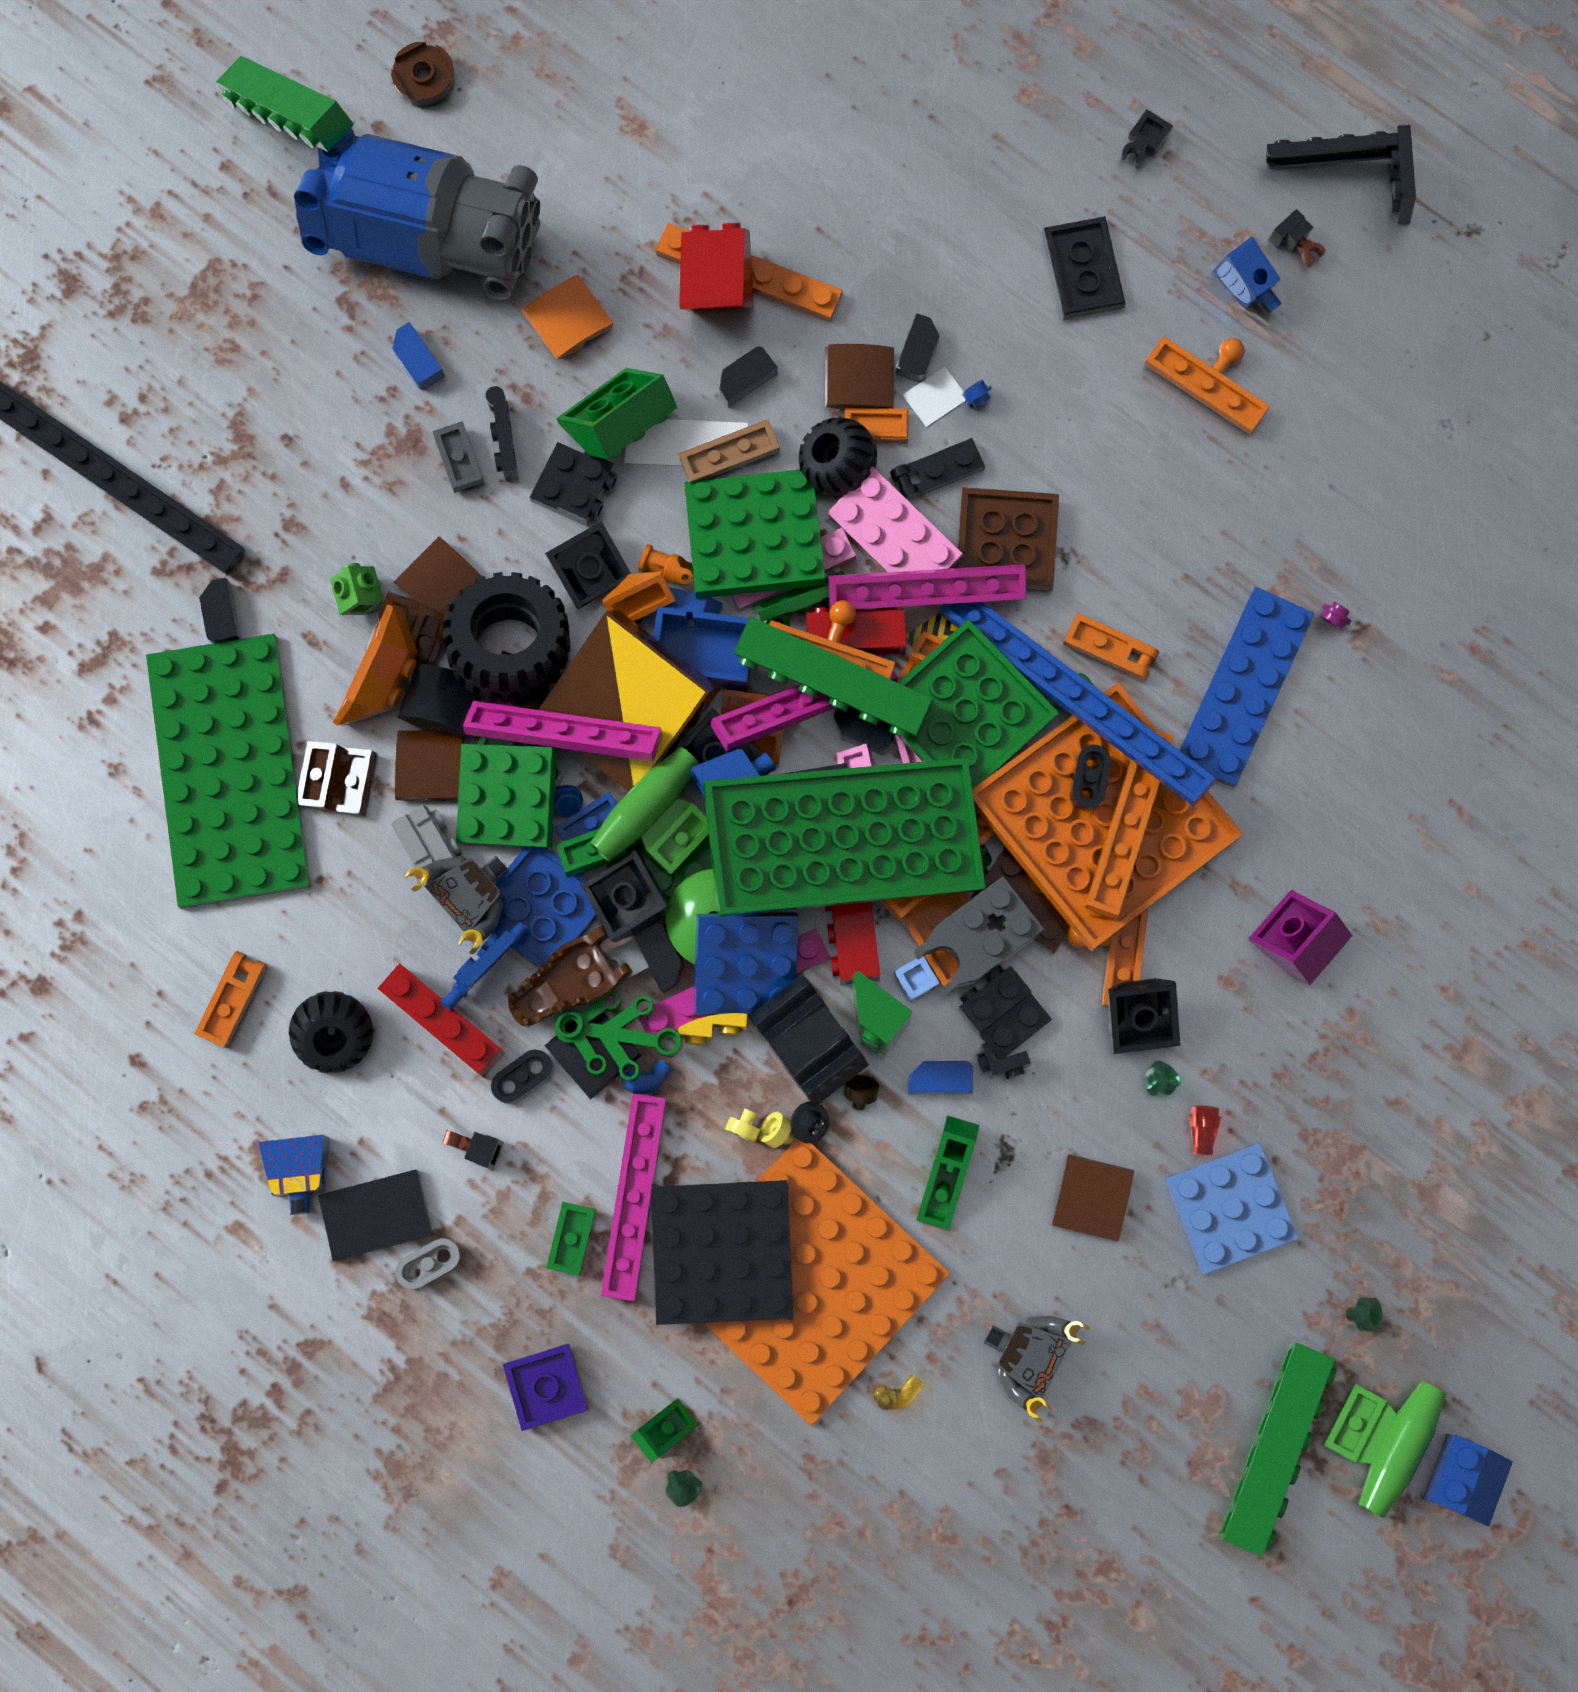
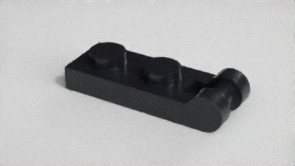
M493 386L486 391L485 397L490 411L495 415V422L490 423L493 442L498 441L500 452L494 453L497 472L503 471L506 482L519 480L508 403L504 391L498 386Z
M970 438L909 464L899 465L893 468L890 474L893 481L898 482L901 489L899 492L910 501L981 472L985 469V465L973 438ZM917 474L920 483L912 484L909 477Z

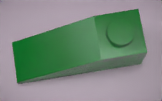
M947 1115L916 1219L917 1221L949 1230L980 1125Z

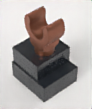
M1297 209L1274 229L1268 239L1276 248L1282 244L1290 252L1297 248L1298 252L1302 255V262L1309 268L1315 262L1310 257L1309 252H1315L1319 257H1322L1326 252L1320 243H1313L1311 240L1306 239L1313 226Z
M450 1130L446 1131L442 1143L466 1151L464 1159L494 1171L504 1145L503 1141L489 1135L474 1132L472 1139Z

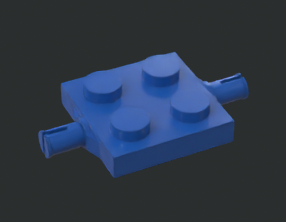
M518 921L509 932L506 930L500 937L494 933L477 952L476 955L479 958L475 961L470 957L457 971L458 973L453 977L457 981L440 1003L448 1011H451L463 997L466 998L468 996L467 992L505 955L510 947L514 948L516 946V943L529 931L528 928Z

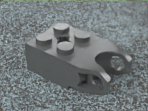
M1002 876L936 925L927 941L914 951V955L919 960L925 955L933 954L937 951H945L955 957L958 963V971L941 990L945 996H948L958 988L976 984L1040 937L1044 928ZM990 920H1000L1003 923L1001 926L1003 931L999 932L996 928L991 931L988 928Z

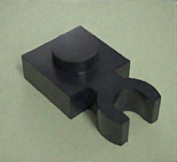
M1146 109L1129 133L1128 139L1132 142L1124 146L1121 159L1125 160L1128 154L1135 153L1139 157L1136 160L1135 168L1139 169L1144 164L1146 151L1155 155L1172 131L1173 125Z

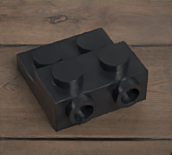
M557 442L529 498L535 504L589 527L592 519L597 520L604 506L602 499L606 491L611 492L614 488L618 474L613 462L590 456L586 451L582 453Z
M999 966L985 978L989 982L979 991L974 986L959 998L963 1004L959 1006L958 1012L984 1043H989L991 1052L997 1060L1007 1057L1052 1020L1031 994V989L1012 966H1009L1006 970Z

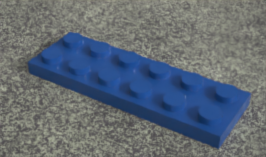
M1256 586L1179 750L1213 775L1217 781L1233 788L1237 786L1315 614Z

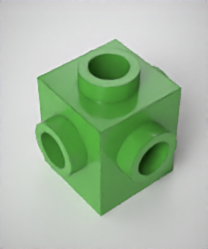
M350 563L343 566L341 571L330 579L332 592L335 596L340 615H367L384 603L374 566H360L359 563Z

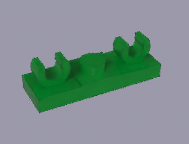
M840 571L829 576L846 574L843 571ZM828 576L825 577L826 585L795 588L753 604L756 616L766 624H769L770 620L774 621L779 618L782 619L784 625L790 626V619L785 614L787 612H807L815 608V603L822 601V599H824L825 605L830 608Z

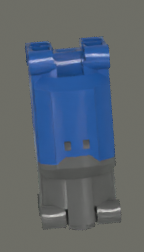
M352 128L329 152L318 147L319 168L307 170L303 174L293 198L301 243L310 253L322 256L327 254L329 249L341 251L348 258L437 280L457 269L487 276L483 285L484 291L490 297L497 300H507L511 296L518 277L527 271L533 250L532 244L541 225L539 220L541 203L533 193L538 177L530 168L521 165L514 166L505 183L475 176L470 164L462 156L372 134H364L361 137L355 136Z

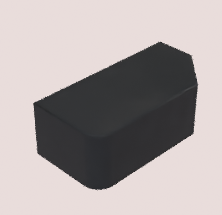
M916 313L896 365L895 375L915 382L925 380L939 344L940 336L930 317Z
M755 347L722 370L719 394L728 408L778 374L777 365L763 347Z
M226 577L211 580L199 597L207 639L211 643L241 639L231 583Z
M851 707L848 708L847 712L836 708L833 722L841 740L856 746L867 743L871 748V752L879 755H885L888 752L894 734L889 732L890 727L886 723L879 721L876 726L860 719V711Z
M655 923L635 933L633 936L660 991L665 993L678 985L684 965L671 943L664 926L660 923Z

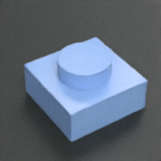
M924 957L919 960L916 958L894 971L895 977L910 1002L940 984Z

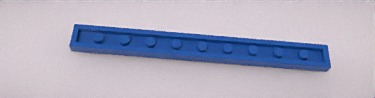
M983 602L943 604L939 608L940 615L958 628L969 619L1031 684L1193 807L1215 784L1216 778Z

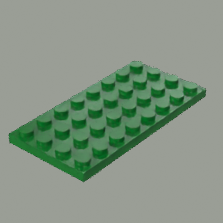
M275 633L146 654L178 907L185 909L310 888L311 883L301 810L297 802L298 788L280 655Z
M968 758L708 780L703 783L718 917L979 892L986 889Z

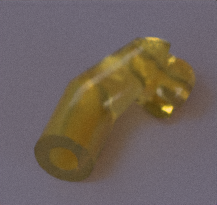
M911 1374L899 1389H888L885 1386L876 1388L873 1393V1400L878 1403L879 1408L884 1410L904 1409L911 1403L925 1384Z

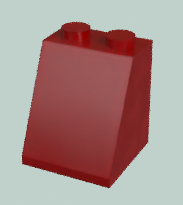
M741 223L722 224V230H709V225L690 226V232H681L679 307L681 310L695 312L754 308L750 230L741 228Z

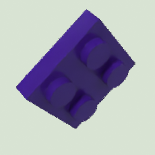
M569 1343L503 1364L521 1431L589 1410Z

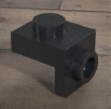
M988 1042L981 1044V1053L976 1054L982 1073L988 1072L990 1079L1005 1075L1006 1080L1026 1074L1024 1068L1029 1067L1031 1064L1027 1050L995 1061Z

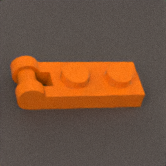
M1078 612L1063 642V645L1123 671L1132 678L1142 682L1147 681L1150 674L1149 666L1151 662L1156 661L1160 653L1155 647ZM1131 651L1140 656L1137 663L1128 660Z
M239 951L234 952L194 1034L227 1049L259 982L266 973L268 965L259 960L253 962L247 959L246 954ZM240 971L248 973L245 983L236 979Z

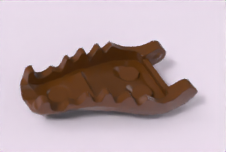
M603 925L587 935L561 945L556 952L549 956L546 964L538 967V970L530 977L529 983L508 995L509 1010L516 1022L521 1026L530 1027L550 1015L601 999L616 990L632 974L633 971L627 963L615 969L600 944L609 937Z

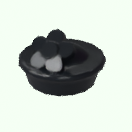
M810 1102L800 1104L791 1116L793 1134L804 1143H814L822 1139L829 1128V1116L825 1108L820 1104L814 1108Z

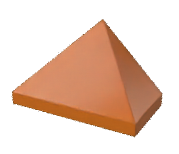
M661 571L629 574L602 600L607 611L620 610L633 621L656 611L658 606L664 607L676 601Z

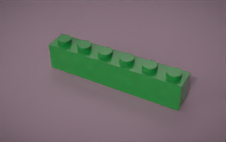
M240 56L216 81L223 91L221 97L232 108L235 109L238 106L246 115L251 116L254 114L262 123L266 124L269 122L279 132L285 130L295 140L301 138L311 148L317 146L329 152L354 125L337 101L243 56Z
M751 616L733 652L736 656L740 657L739 664L754 671L757 670L758 666L770 671L768 677L785 685L788 679L800 684L798 690L811 697L817 698L818 693L831 699L828 704L847 712L849 707L860 711V719L876 726L879 721H882L891 726L889 732L904 739H908L909 734L917 736L933 701L932 698Z
M1290 1343L1220 1531L1219 1539L1262 1557L1265 1550H1271L1276 1538V1531H1273L1277 1517L1282 1518L1288 1506L1289 1499L1285 1498L1289 1484L1294 1485L1300 1473L1301 1466L1297 1465L1301 1451L1306 1452L1312 1440L1313 1433L1309 1432L1313 1418L1319 1419L1325 1401L1321 1399L1325 1386L1330 1387L1337 1370V1368L1333 1367L1335 1358L1301 1344Z

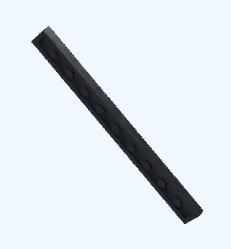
M0 381V422L225 576L229 575L246 552L244 547Z

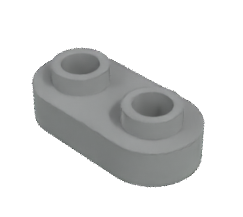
M446 1238L437 1239L402 1258L396 1267V1279L404 1288L420 1289L456 1269L461 1261V1250L452 1240ZM447 1249L450 1252V1259L443 1263L439 1260V1253ZM413 1266H417L420 1269V1275L416 1279H412L409 1276V1270Z

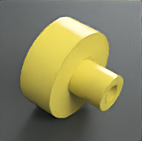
M745 1108L740 1120L730 1117L725 1127L726 1131L753 1143L756 1142L761 1131L752 1126L757 1114Z
M780 1112L771 1113L760 1126L759 1139L771 1148H777L783 1143L785 1145L791 1144L794 1139V1134L791 1133V1120Z

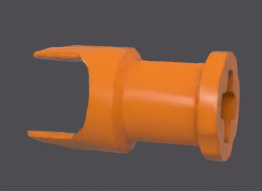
M646 545L640 558L639 572L661 571L667 582H678L684 585L692 583L694 579L693 573L689 570V568L693 569L691 562L686 561L681 555L675 553L668 555L653 549V545Z

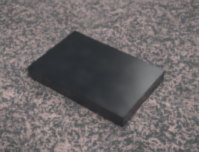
M1106 216L1045 227L1043 229L1063 320L1125 308V298Z
M417 1169L318 1195L333 1261L433 1236Z

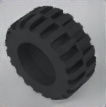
M503 572L493 573L492 578L486 579L485 576H481L475 579V585L472 587L467 584L459 590L460 598L453 597L448 605L449 611L444 615L443 638L449 666L453 668L454 676L460 683L465 682L467 690L473 694L481 691L482 697L491 701L494 700L495 696L501 697V702H512L511 698L520 697L522 701L529 699L530 693L534 691L540 694L547 690L548 681L551 683L557 681L560 677V669H564L568 662L570 635L568 617L565 613L564 605L560 598L555 597L553 589L548 585L541 587L540 580L532 576L524 579L522 578V573L511 572V576H503ZM507 619L522 621L530 625L538 633L530 646L518 653L509 655L491 653L483 649L476 642L480 633L487 626Z

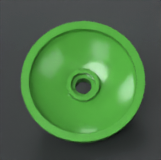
M713 869L695 873L679 884L669 900L671 908L666 912V928L671 943L681 956L695 964L697 914L718 912Z

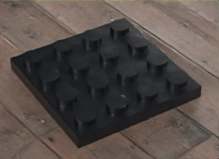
M787 1180L651 1187L656 1325L794 1319Z

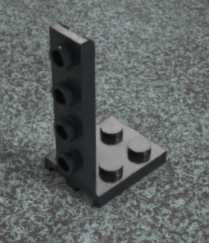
M1410 125L1397 126L1396 133L1376 131L1365 136L1343 134L1331 139L1310 137L1305 141L1291 142L1290 140H1278L1273 144H1267L1266 165L1270 169L1391 159V164H1388V181L1393 183V193L1390 194L1391 213H1397V224L1411 222L1416 189Z

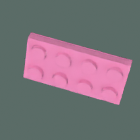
M873 466L870 469L872 472L870 476L860 483L861 487L855 491L847 492L848 494L843 495L828 511V514L887 572L952 569L964 556L945 535Z

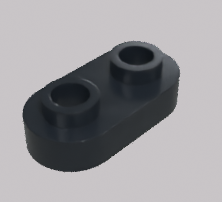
M1088 745L1081 750L1076 758L1070 788V799L1076 808L1083 811L1096 809L1105 797L1111 757L1102 746ZM1087 761H1094L1097 765V768H1090L1087 765ZM1081 791L1089 792L1091 799H1084L1081 796Z
M537 1049L524 1053L493 1077L491 1091L494 1097L505 1104H513L521 1100L551 1077L553 1072L551 1058L545 1052ZM534 1062H541L543 1066L541 1072L537 1074L532 1073L531 1065ZM509 1081L514 1082V1091L512 1093H505L503 1089L504 1084Z

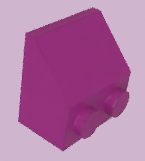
M1290 890L1249 937V940L1288 974L1311 985L1353 935L1336 912Z

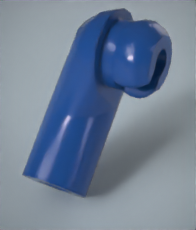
M660 1059L649 1073H641L635 1082H626L622 1079V1084L626 1087L627 1091L633 1094L653 1093L673 1069ZM628 1071L624 1075L627 1077L633 1076L635 1071Z

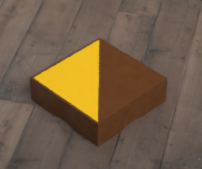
M610 610L604 613L538 710L661 727L663 737L654 762L577 751L629 792L651 768L676 750L681 739L696 725L721 688L686 661L667 652L655 637L620 610Z

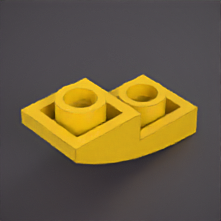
M728 1013L699 1018L678 1027V1033L681 1038H685V1044L704 1046L705 1040L713 1041L714 1028H720V1034L738 1036L740 1030L747 1031L748 1014Z

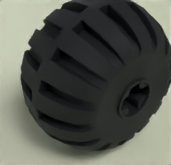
M837 417L817 423L811 428L812 432L810 434L807 433L803 438L805 443L800 445V471L806 477L807 482H810L811 486L815 488L816 492L830 497H842L848 494L847 492L855 491L861 487L860 483L872 473L870 471L871 466L876 469V444L866 427L855 420Z
M338 991L320 992L310 996L296 1008L289 1023V1041L298 1059L310 1069H316L318 1072L327 1074L328 1072H344L346 1069H351L357 1065L370 1049L373 1040L372 1020L365 1007L351 995L348 996L344 992ZM328 1026H334L336 1028L334 1035L327 1034Z

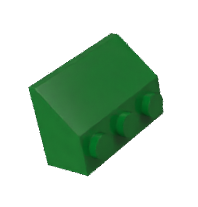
M625 368L556 419L558 424L590 456L609 460L620 455L621 449L631 442L643 438L645 432L652 426L667 420L668 415L678 407L663 374Z
M857 970L853 975L852 991L858 1034L862 1040L860 1044L874 1055L881 1052L886 1056L909 1026L913 1011Z

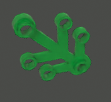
M616 991L599 999L581 1012L567 1010L557 1017L554 1024L557 1037L565 1043H574L587 1062L586 1067L588 1071L596 1077L603 1076L607 1072L608 1063L603 1056L595 1053L586 1037L597 1038L602 1041L619 1066L620 1076L626 1082L638 1080L641 1070L636 1062L629 1059L619 1042L655 1048L664 1057L678 1055L683 1047L681 1036L676 1030L671 1028L662 1029L657 1034L623 1029L638 1017L646 1018L654 1012V1003L645 995L637 997L631 1006L603 1025L590 1022L605 1011L615 1012L620 1009L622 999ZM609 996L617 997V1002L613 1006H607L605 1003ZM641 1002H648L649 1008L647 1011L641 1012L638 1010V1005ZM569 1023H577L575 1032L569 1033L566 1031ZM672 1039L675 1041L673 1049L667 1050L664 1048L666 1040ZM594 1061H602L603 1066L600 1070H592L591 1066ZM628 1066L636 1068L633 1076L627 1077L624 1075V1070Z

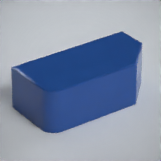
M408 322L398 328L392 349L416 387L424 390L445 377L442 368L411 323Z
M669 587L676 601L664 607L687 610L690 621H693V611L714 614L722 613V603L711 597L696 599L694 592Z
M923 1061L908 1077V1094H973V1066L969 1061Z

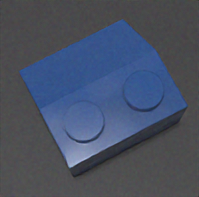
M1446 1434L1422 1499L1489 1527L1513 1461L1458 1435Z

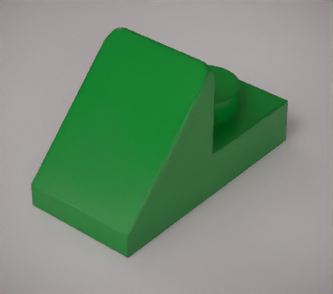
M677 1398L637 1429L630 1437L652 1464L699 1426V1424L679 1398Z

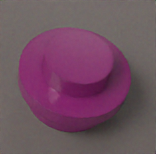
M1334 601L1331 606L1327 603H1324L1322 606L1324 610L1320 617L1335 628L1342 630L1345 625H1350L1352 622L1347 617L1350 611Z

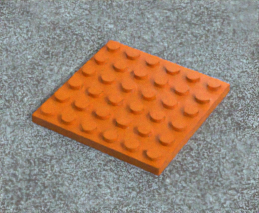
M1118 682L1104 692L1106 696L1143 724L1156 729ZM1072 715L972 790L977 812L1092 952L1243 835V832L1209 791L1193 807L1160 782L1119 916L1114 919L1085 909L1084 906L1131 759ZM1099 745L1105 748L1111 757L1106 793L1103 801L1096 809L1083 811L1076 808L1070 799L1075 762L1084 747ZM1087 761V765L1090 768H1097V765L1094 761ZM1081 791V796L1084 799H1091L1089 792Z
M796 1139L757 1181L787 1180L794 1319L712 1322L704 1324L812 1426L950 1273L812 1143H804Z

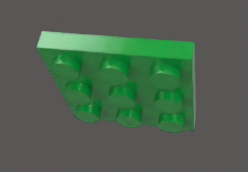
M461 744L456 842L552 847L557 748Z

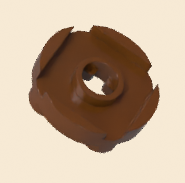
M414 42L405 46L397 53L393 70L391 68V77L396 91L403 99L409 101L415 107L435 103L444 98L454 88V67L451 58L442 47L436 44V47L426 45L425 42ZM423 68L424 71L431 70L427 78L422 79L417 78V70Z

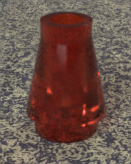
M1192 1105V1113H1188L1193 1153L1213 1155V1147L1222 1116L1219 1115V1107Z

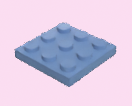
M1260 1143L1164 1179L1202 1275L1299 1239Z

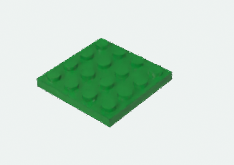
M790 470L705 479L691 484L689 481L684 482L696 599L826 585L815 488L811 486L810 482H807L802 471Z
M969 619L898 682L933 699L917 736L909 734L908 739L899 738L922 762L968 758L972 789L1003 767L1059 715V712Z

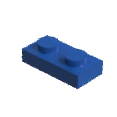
M607 792L554 828L563 842L597 830L601 827L611 810L617 805V802L611 793Z

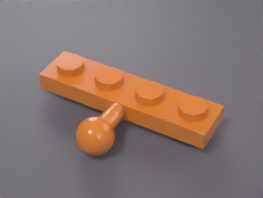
M1165 336L1161 338L1145 361V366L1249 435H1251L1270 407L1223 375L1230 364L1239 362L1244 356L1245 347L1239 339L1228 338L1222 342L1219 348L1220 357L1213 367Z
M841 600L832 605L830 619L833 623L827 639L770 620L769 625L888 679L891 678L895 662L840 644L845 626L850 625L856 617L855 608L848 601Z
M1148 909L1101 944L1102 946H1109L1101 1004L1103 1007H1109L1108 989L1122 982L1140 980ZM1070 927L1067 933L1069 943L1077 949L1087 948Z

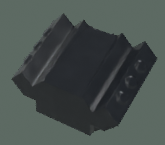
M803 973L748 1016L764 1038L768 1047L814 1108L869 1066L862 1052L855 1046L848 1033L834 1018L824 1000L817 994Z

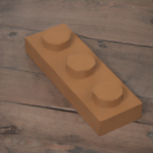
M767 419L678 454L688 481L691 484L699 480L713 478L780 452V446Z

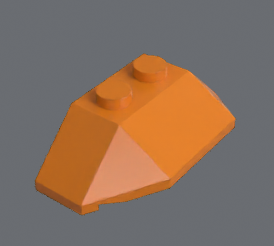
M387 604L379 625L332 723L338 726L350 725L390 711L391 707L394 708L399 703L403 694V690L400 688L405 677L409 678L412 675L417 661L414 660L417 649L402 607Z

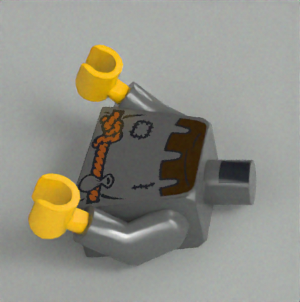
M458 856L439 859L422 868L414 867L404 876V879L414 876L418 880V884L411 888L414 892L425 885L424 887L464 931L458 943L461 945L463 941H471L474 946L471 948L470 954L476 953L482 941L498 927L504 907L501 899L504 894L494 883L509 870L497 856L482 868L472 858L466 859Z
M1051 1315L1028 1317L1023 1323L1017 1322L1011 1334L992 1325L985 1338L984 1344L1001 1352L995 1366L999 1369L997 1378L1008 1398L1028 1411V1414L1039 1423L1043 1422V1420L1037 1416V1410L1042 1406H1045L1050 1411L1052 1410V1407L1043 1397L1071 1342L1073 1341L1080 1345L1086 1343V1341L1077 1338V1332L1080 1328L1090 1330V1327L1079 1321L1070 1322Z

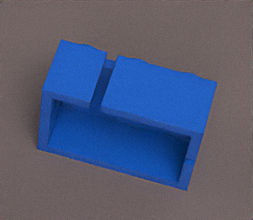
M658 606L653 637L667 652L686 661L719 688L748 691L751 669L739 664L740 657L736 656L733 652L749 618L693 611L694 626L688 625L687 610Z

